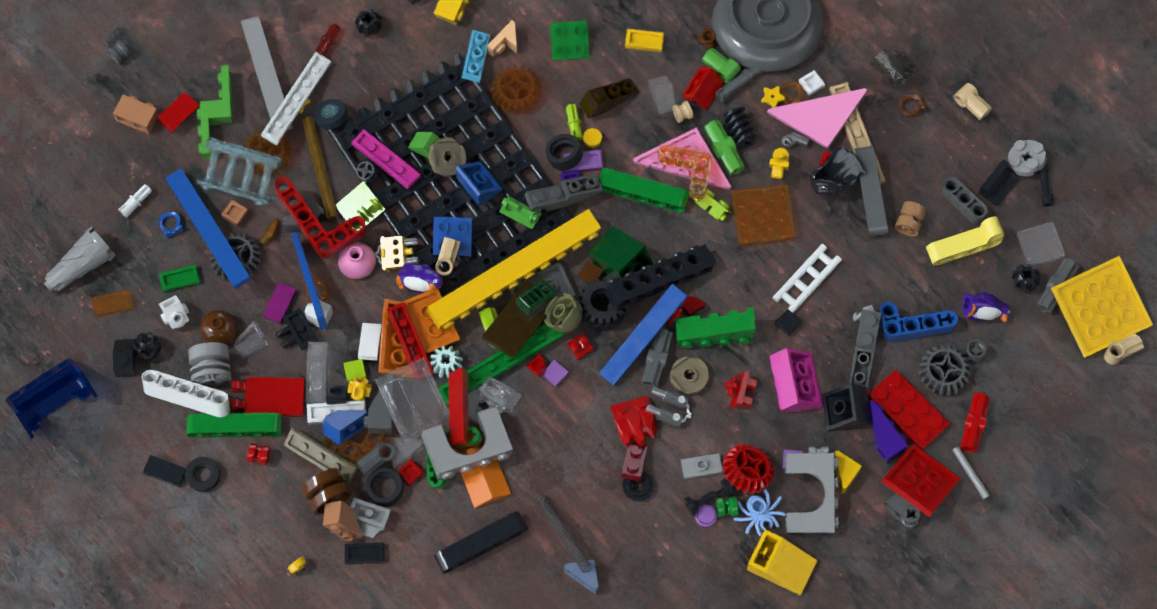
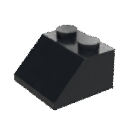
M850 383L822 394L827 431L858 429L871 424L866 386Z

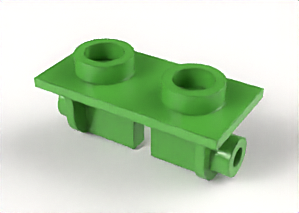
M509 196L504 198L503 206L499 211L530 229H533L542 214L538 211H531L528 206Z

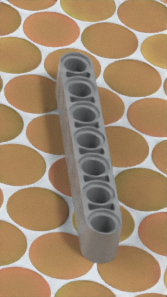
M259 16L241 20V24L271 120L283 102L284 97ZM292 124L290 125L288 130L293 129Z

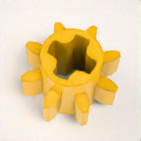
M355 377L354 381L350 380L347 393H351V398L354 400L362 401L365 399V396L370 397L372 385L368 384V379L364 377Z

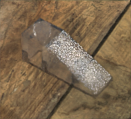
M308 342L306 404L326 403L329 363L328 342Z

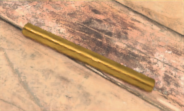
M308 116L302 122L326 218L333 220L338 215L314 120Z

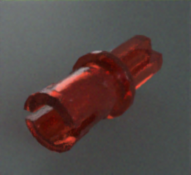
M335 23L330 26L325 36L321 37V42L314 50V54L317 52L325 57L341 31L340 26Z

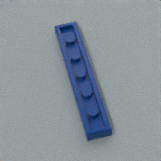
M297 232L291 233L320 330L326 329V319L299 234Z
M672 284L599 374L615 386L688 296Z

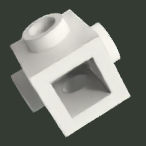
M176 295L159 303L163 312L160 316L165 325L169 324L174 329L184 326L189 321L186 315L189 313V310L185 303L181 304Z

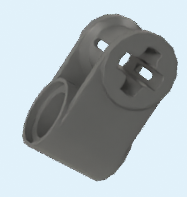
M895 493L884 502L888 511L906 528L917 526L920 518L919 509L900 495Z

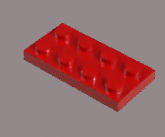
M896 369L868 394V398L876 404H880L884 414L921 450H924L950 426V423Z

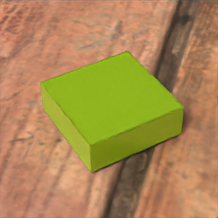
M362 359L343 363L348 383L350 380L354 381L355 377L366 378Z

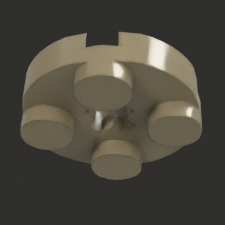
M443 138L430 146L429 162L434 173L442 176H452L456 174L457 166L466 163L465 150L462 145L455 142V139ZM445 152L451 156L448 162L444 158Z
M688 356L678 359L673 364L670 372L672 386L676 391L685 396L700 393L706 387L709 379L706 364L696 357L689 358ZM686 372L689 374L694 373L692 380L685 378Z

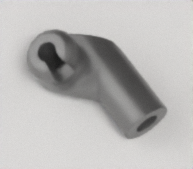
M793 132L784 136L781 142L787 148L796 144L807 147L810 139Z

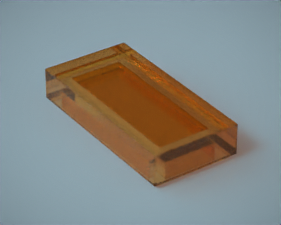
M129 290L91 297L95 317L133 310Z

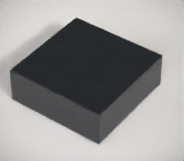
M787 309L774 324L789 337L802 321Z
M346 385L326 387L327 405L346 404Z

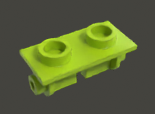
M699 188L698 190L701 194L697 193L693 198L695 203L705 211L709 206H712L708 213L718 221L721 220L723 222L727 218L726 212L732 213L728 209L730 205L722 199L720 201L715 199V194L708 188L705 190Z

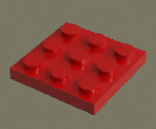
M912 444L884 477L882 483L930 517L961 478Z

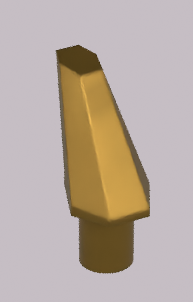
M276 218L264 230L265 234L259 239L263 245L270 239L272 241L275 239L280 224Z

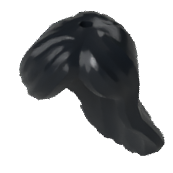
M838 147L832 151L824 164L813 170L810 176V186L813 192L818 195L832 196L852 187L861 174H865V171L861 166L860 160L852 151L844 147Z

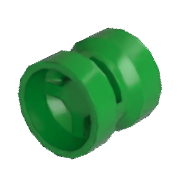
M736 496L729 499H724L723 497L716 498L718 517H724L725 515L738 516Z

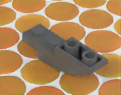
M593 174L563 180L560 185L526 191L524 196L531 211L545 209L547 212L583 201L602 192L603 189L597 175Z
M862 309L849 384L854 383L866 386L868 389L881 312Z

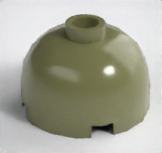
M564 293V296L560 298L556 296L545 310L547 318L544 321L546 325L559 333H568L576 329L583 316L580 303L570 294Z

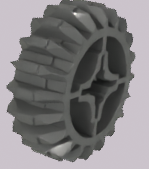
M231 232V237H227L224 234L230 246H238L232 247V249L238 255L247 273L253 277L252 270L258 271L257 264L261 263L259 259L261 252L258 251L259 246L255 244V240L253 238L249 240V235L247 234L242 238V233L240 232L237 236L234 235V232ZM210 250V256H212L209 258L210 263H212L211 268L216 270L215 274L217 276L221 275V279L225 280L227 276ZM249 251V252H250V258H249L248 262L245 263L243 258L246 256V253Z
M941 344L939 345V350L935 346L932 347V352L927 350L926 356H922V363L919 364V368L922 369L919 371V375L923 376L921 382H927L926 389L933 387L932 393L939 390L940 396L944 391L949 396L951 390L955 394L958 393V388L963 390L964 384L969 382L967 377L971 376V372L968 371L971 369V365L966 364L969 361L968 357L962 358L964 351L957 353L958 348L955 347L954 350H951L950 344L947 345L946 349ZM944 358L942 362L931 363L935 359ZM950 359L953 360L958 366L953 365ZM946 363L947 372L944 377L943 368ZM932 374L937 375L939 377V380L934 378ZM950 377H959L955 381L946 382V380Z

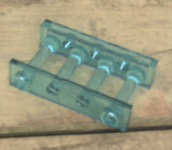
M214 138L206 140L205 147L210 148L211 156L205 178H200L196 181L197 184L201 185V188L206 190H212L213 188L254 200V203L260 206L272 203L273 199L266 197L272 170L281 167L283 159ZM221 152L227 153L229 157L223 184L212 181L218 156ZM239 157L246 159L247 162L241 189L230 186L236 160ZM257 163L264 164L263 167L265 168L259 194L248 191L254 165Z

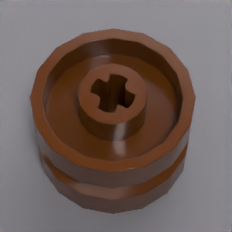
M331 468L315 475L301 488L306 500H311L310 507L315 515L324 514L326 503L346 502L352 495L348 484L342 482L344 478L338 468Z

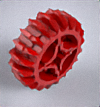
M744 443L742 445L738 444L728 451L724 456L722 467L724 468L723 474L727 475L725 480L731 481L730 486L735 485L737 490L742 489L744 494L749 491L752 495L755 492L759 493L766 489L772 482L775 472L773 470L774 464L770 463V457L765 456L766 452L762 453L760 451V447L755 449L753 444L747 446Z

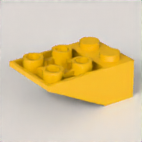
M764 530L748 563L747 570L801 596L817 560L784 538Z

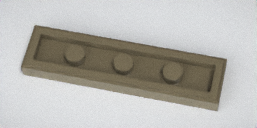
M295 428L290 430L283 445L324 471L338 468L344 478L342 482L348 485L351 484L358 470V466Z

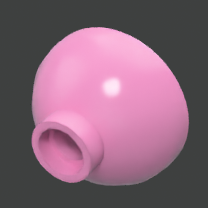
M354 242L340 251L338 256L340 271L351 279L367 277L372 273L376 265L373 250L362 242ZM358 254L359 258L354 259L352 256Z

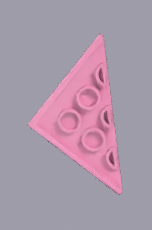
M864 88L770 108L767 110V114L828 149L867 93V89Z
M697 127L633 158L634 164L726 190L731 189L730 183Z

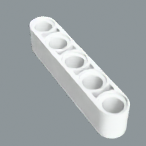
M147 370L141 376L144 393L149 396L216 417H225L230 412L228 395L223 391L155 370Z

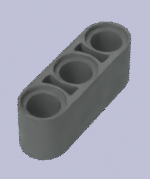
M946 178L941 188L942 196L972 224H981L986 218L987 206L957 178ZM952 186L955 190H948L946 187ZM964 198L968 200V203H963L960 199ZM974 211H979L982 215L977 216L974 214Z

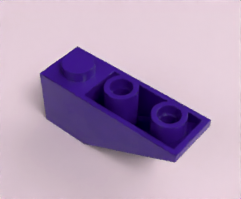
M871 400L869 409L874 446L887 464L906 451L907 441L902 434L897 433L893 421L885 417L881 405Z

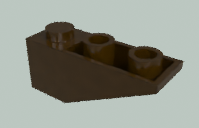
M628 78L588 90L579 102V105L587 117L591 118L611 110L640 92L632 80Z

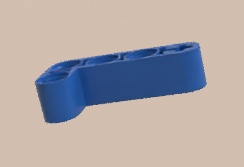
M892 302L883 303L879 311L881 312L880 327L882 336L888 342L951 333L955 330L958 322V316L953 311L899 318L897 306ZM889 310L893 315L887 316L883 311ZM931 322L934 325V327L929 328L925 325V323ZM912 325L915 327V330L910 331L906 326ZM893 328L896 330V333L891 334L887 329Z

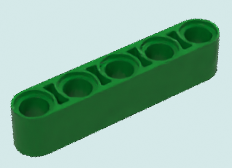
M607 168L601 170L598 179L603 189L602 192L679 213L685 212L690 193L684 189Z
M229 413L225 417H216L210 414L187 415L186 436L192 438L277 437L282 435V415L278 413Z

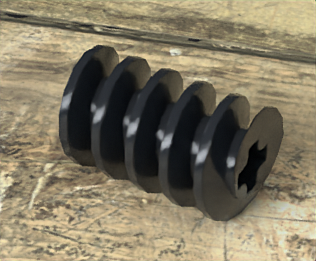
M745 107L733 108L724 114V121L727 123L728 129L731 130L730 134L734 136L733 140L738 149H745L756 143L754 138L757 136V133L752 132L754 126H748L751 120H744L748 117L747 113H743Z

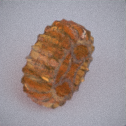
M514 65L513 69L507 66L506 71L501 69L500 75H495V80L492 81L493 87L491 88L492 98L496 100V105H501L503 111L508 108L509 113L515 110L516 114L521 109L525 113L526 107L532 109L533 104L538 103L537 98L541 97L540 79L536 78V73H531L530 68L524 70L523 65L520 69L517 68V65ZM515 84H517L518 88L517 95L515 94L514 90Z
M255 130V135L249 134V140L244 139L245 145L241 146L243 165H247V170H252L254 175L259 172L261 178L264 174H267V177L270 178V173L273 172L277 176V170L283 172V166H288V160H291V154H289L292 152L291 147H289L290 142L286 140L284 135L278 145L266 143L270 141L261 136L262 132L259 133ZM259 144V148L252 154L253 149ZM263 148L265 149V151H268L269 157L267 156V154H264ZM281 151L279 157L273 161L274 156L278 155V152Z

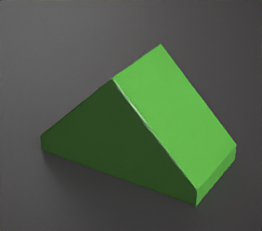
M417 132L408 149L429 158L430 146L440 140V138L433 132Z

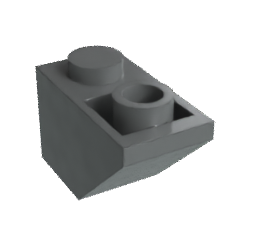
M308 196L304 199L317 220L321 222L326 217L324 209ZM288 213L282 221L284 231L286 233L301 231ZM303 215L300 217V220L305 221L309 216Z

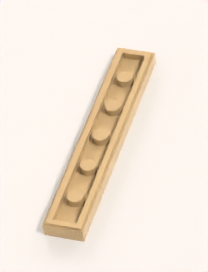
M848 82L830 87L829 89L831 95L851 91ZM856 108L844 125L854 154L855 148L872 146L858 108ZM876 157L880 184L885 183V178Z

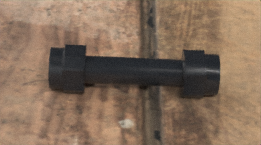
M1047 161L1042 170H1037L1041 180L1043 194L1041 195V203L1043 207L1054 205L1053 194H1050L1047 176L1049 166Z

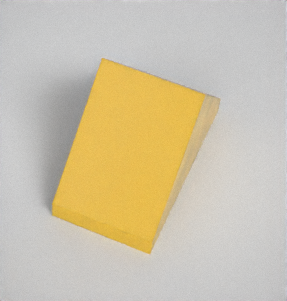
M835 451L834 458H837L838 461L836 469L841 494H844L859 474L862 466L840 451Z

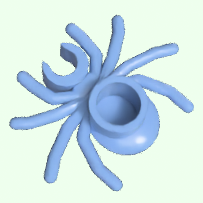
M764 489L767 504L762 497L751 496L747 501L749 512L743 508L740 501H737L740 510L751 517H735L734 520H752L746 529V534L749 533L754 523L759 536H762L760 529L762 531L766 530L763 526L765 522L769 523L770 528H772L773 521L775 526L779 528V523L772 515L785 516L786 514L771 510L779 504L782 499L781 496L769 508L770 496L767 489Z

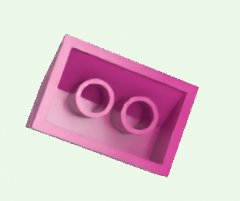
M785 348L769 356L781 411L799 412L823 407L811 352Z

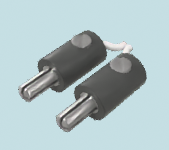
M653 387L651 392L660 396L662 402L681 410L687 407L686 411L688 413L683 419V414L664 406L656 408L648 405L646 411L655 414L657 420L678 428L687 418H691L692 413L689 411L687 396L668 388L663 391Z

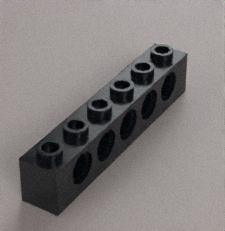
M706 244L699 247L696 245L687 252L676 253L670 259L663 258L655 265H646L640 271H631L620 279L614 278L610 280L604 292L616 311L668 290L672 284L678 286L712 272L716 261Z

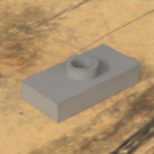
M719 453L681 459L680 461L684 480L723 473Z

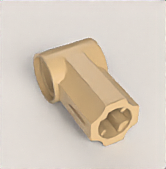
M970 83L965 84L953 95L958 105L963 108L966 107L979 120L984 119L992 109L978 95V91Z
M444 237L436 263V270L441 276H448L452 273L460 241ZM442 262H447L450 265V269L447 272H441L439 265Z
M1133 334L1119 342H1112L1104 354V359L1108 364L1116 365L1120 360L1144 348L1143 341L1140 336ZM1111 351H1115L1118 356L1113 355Z

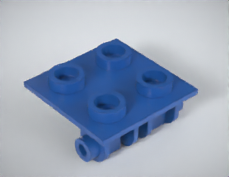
M434 217L433 255L440 254L444 237L460 241L457 256H471L472 218Z

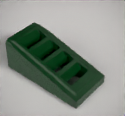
M542 280L518 296L515 304L529 317L554 297L557 292L545 280ZM544 287L549 293L546 294L541 288ZM539 291L544 297L541 298L536 292Z

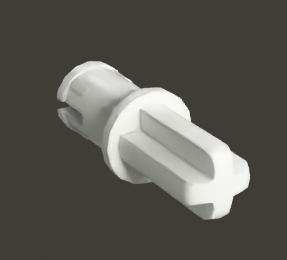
M145 184L133 196L130 195L127 202L118 209L120 213L127 218L138 206H141L140 203L151 193V188Z

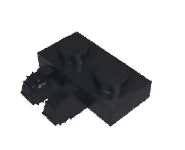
M300 308L283 316L287 327L277 331L275 334L276 338L279 339L287 336L290 332L292 333V337L281 343V347L284 349L297 342L302 351L318 342L316 335Z

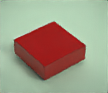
M412 459L408 460L396 471L409 486H412L424 475L423 470Z

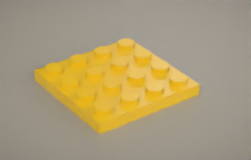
M1120 256L1051 288L1084 358L1108 347L1112 342H1119L1153 325Z

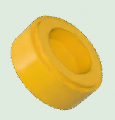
M590 128L584 132L583 142L589 148H596L602 142V134L599 130Z
M302 556L287 569L291 574H295L306 566L307 561Z

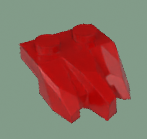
M648 396L610 406L616 430L625 446L630 445V442L634 440L642 447L646 444L645 436L655 438L658 429L654 414L646 411L647 406L650 405Z

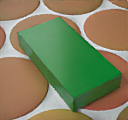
M196 265L159 273L163 293L201 284Z

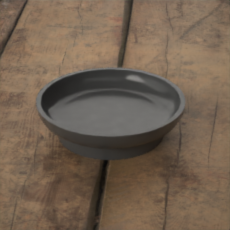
M717 0L712 15V28L721 49L737 63L748 68H756L760 71H781L802 63L814 53L823 37L824 16L819 0Z

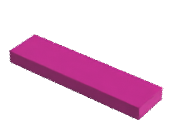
M365 129L351 142L356 149L409 190L421 177L419 172Z

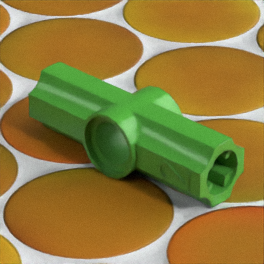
M719 120L709 122L704 129L712 142L716 156L722 160L730 175L740 173L745 166L736 152L737 149L733 139L726 134Z

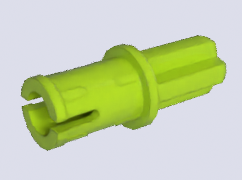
M569 104L566 106L567 126L570 128L571 135L577 139L579 138L581 141L583 140L580 126L582 121L579 119L576 104Z

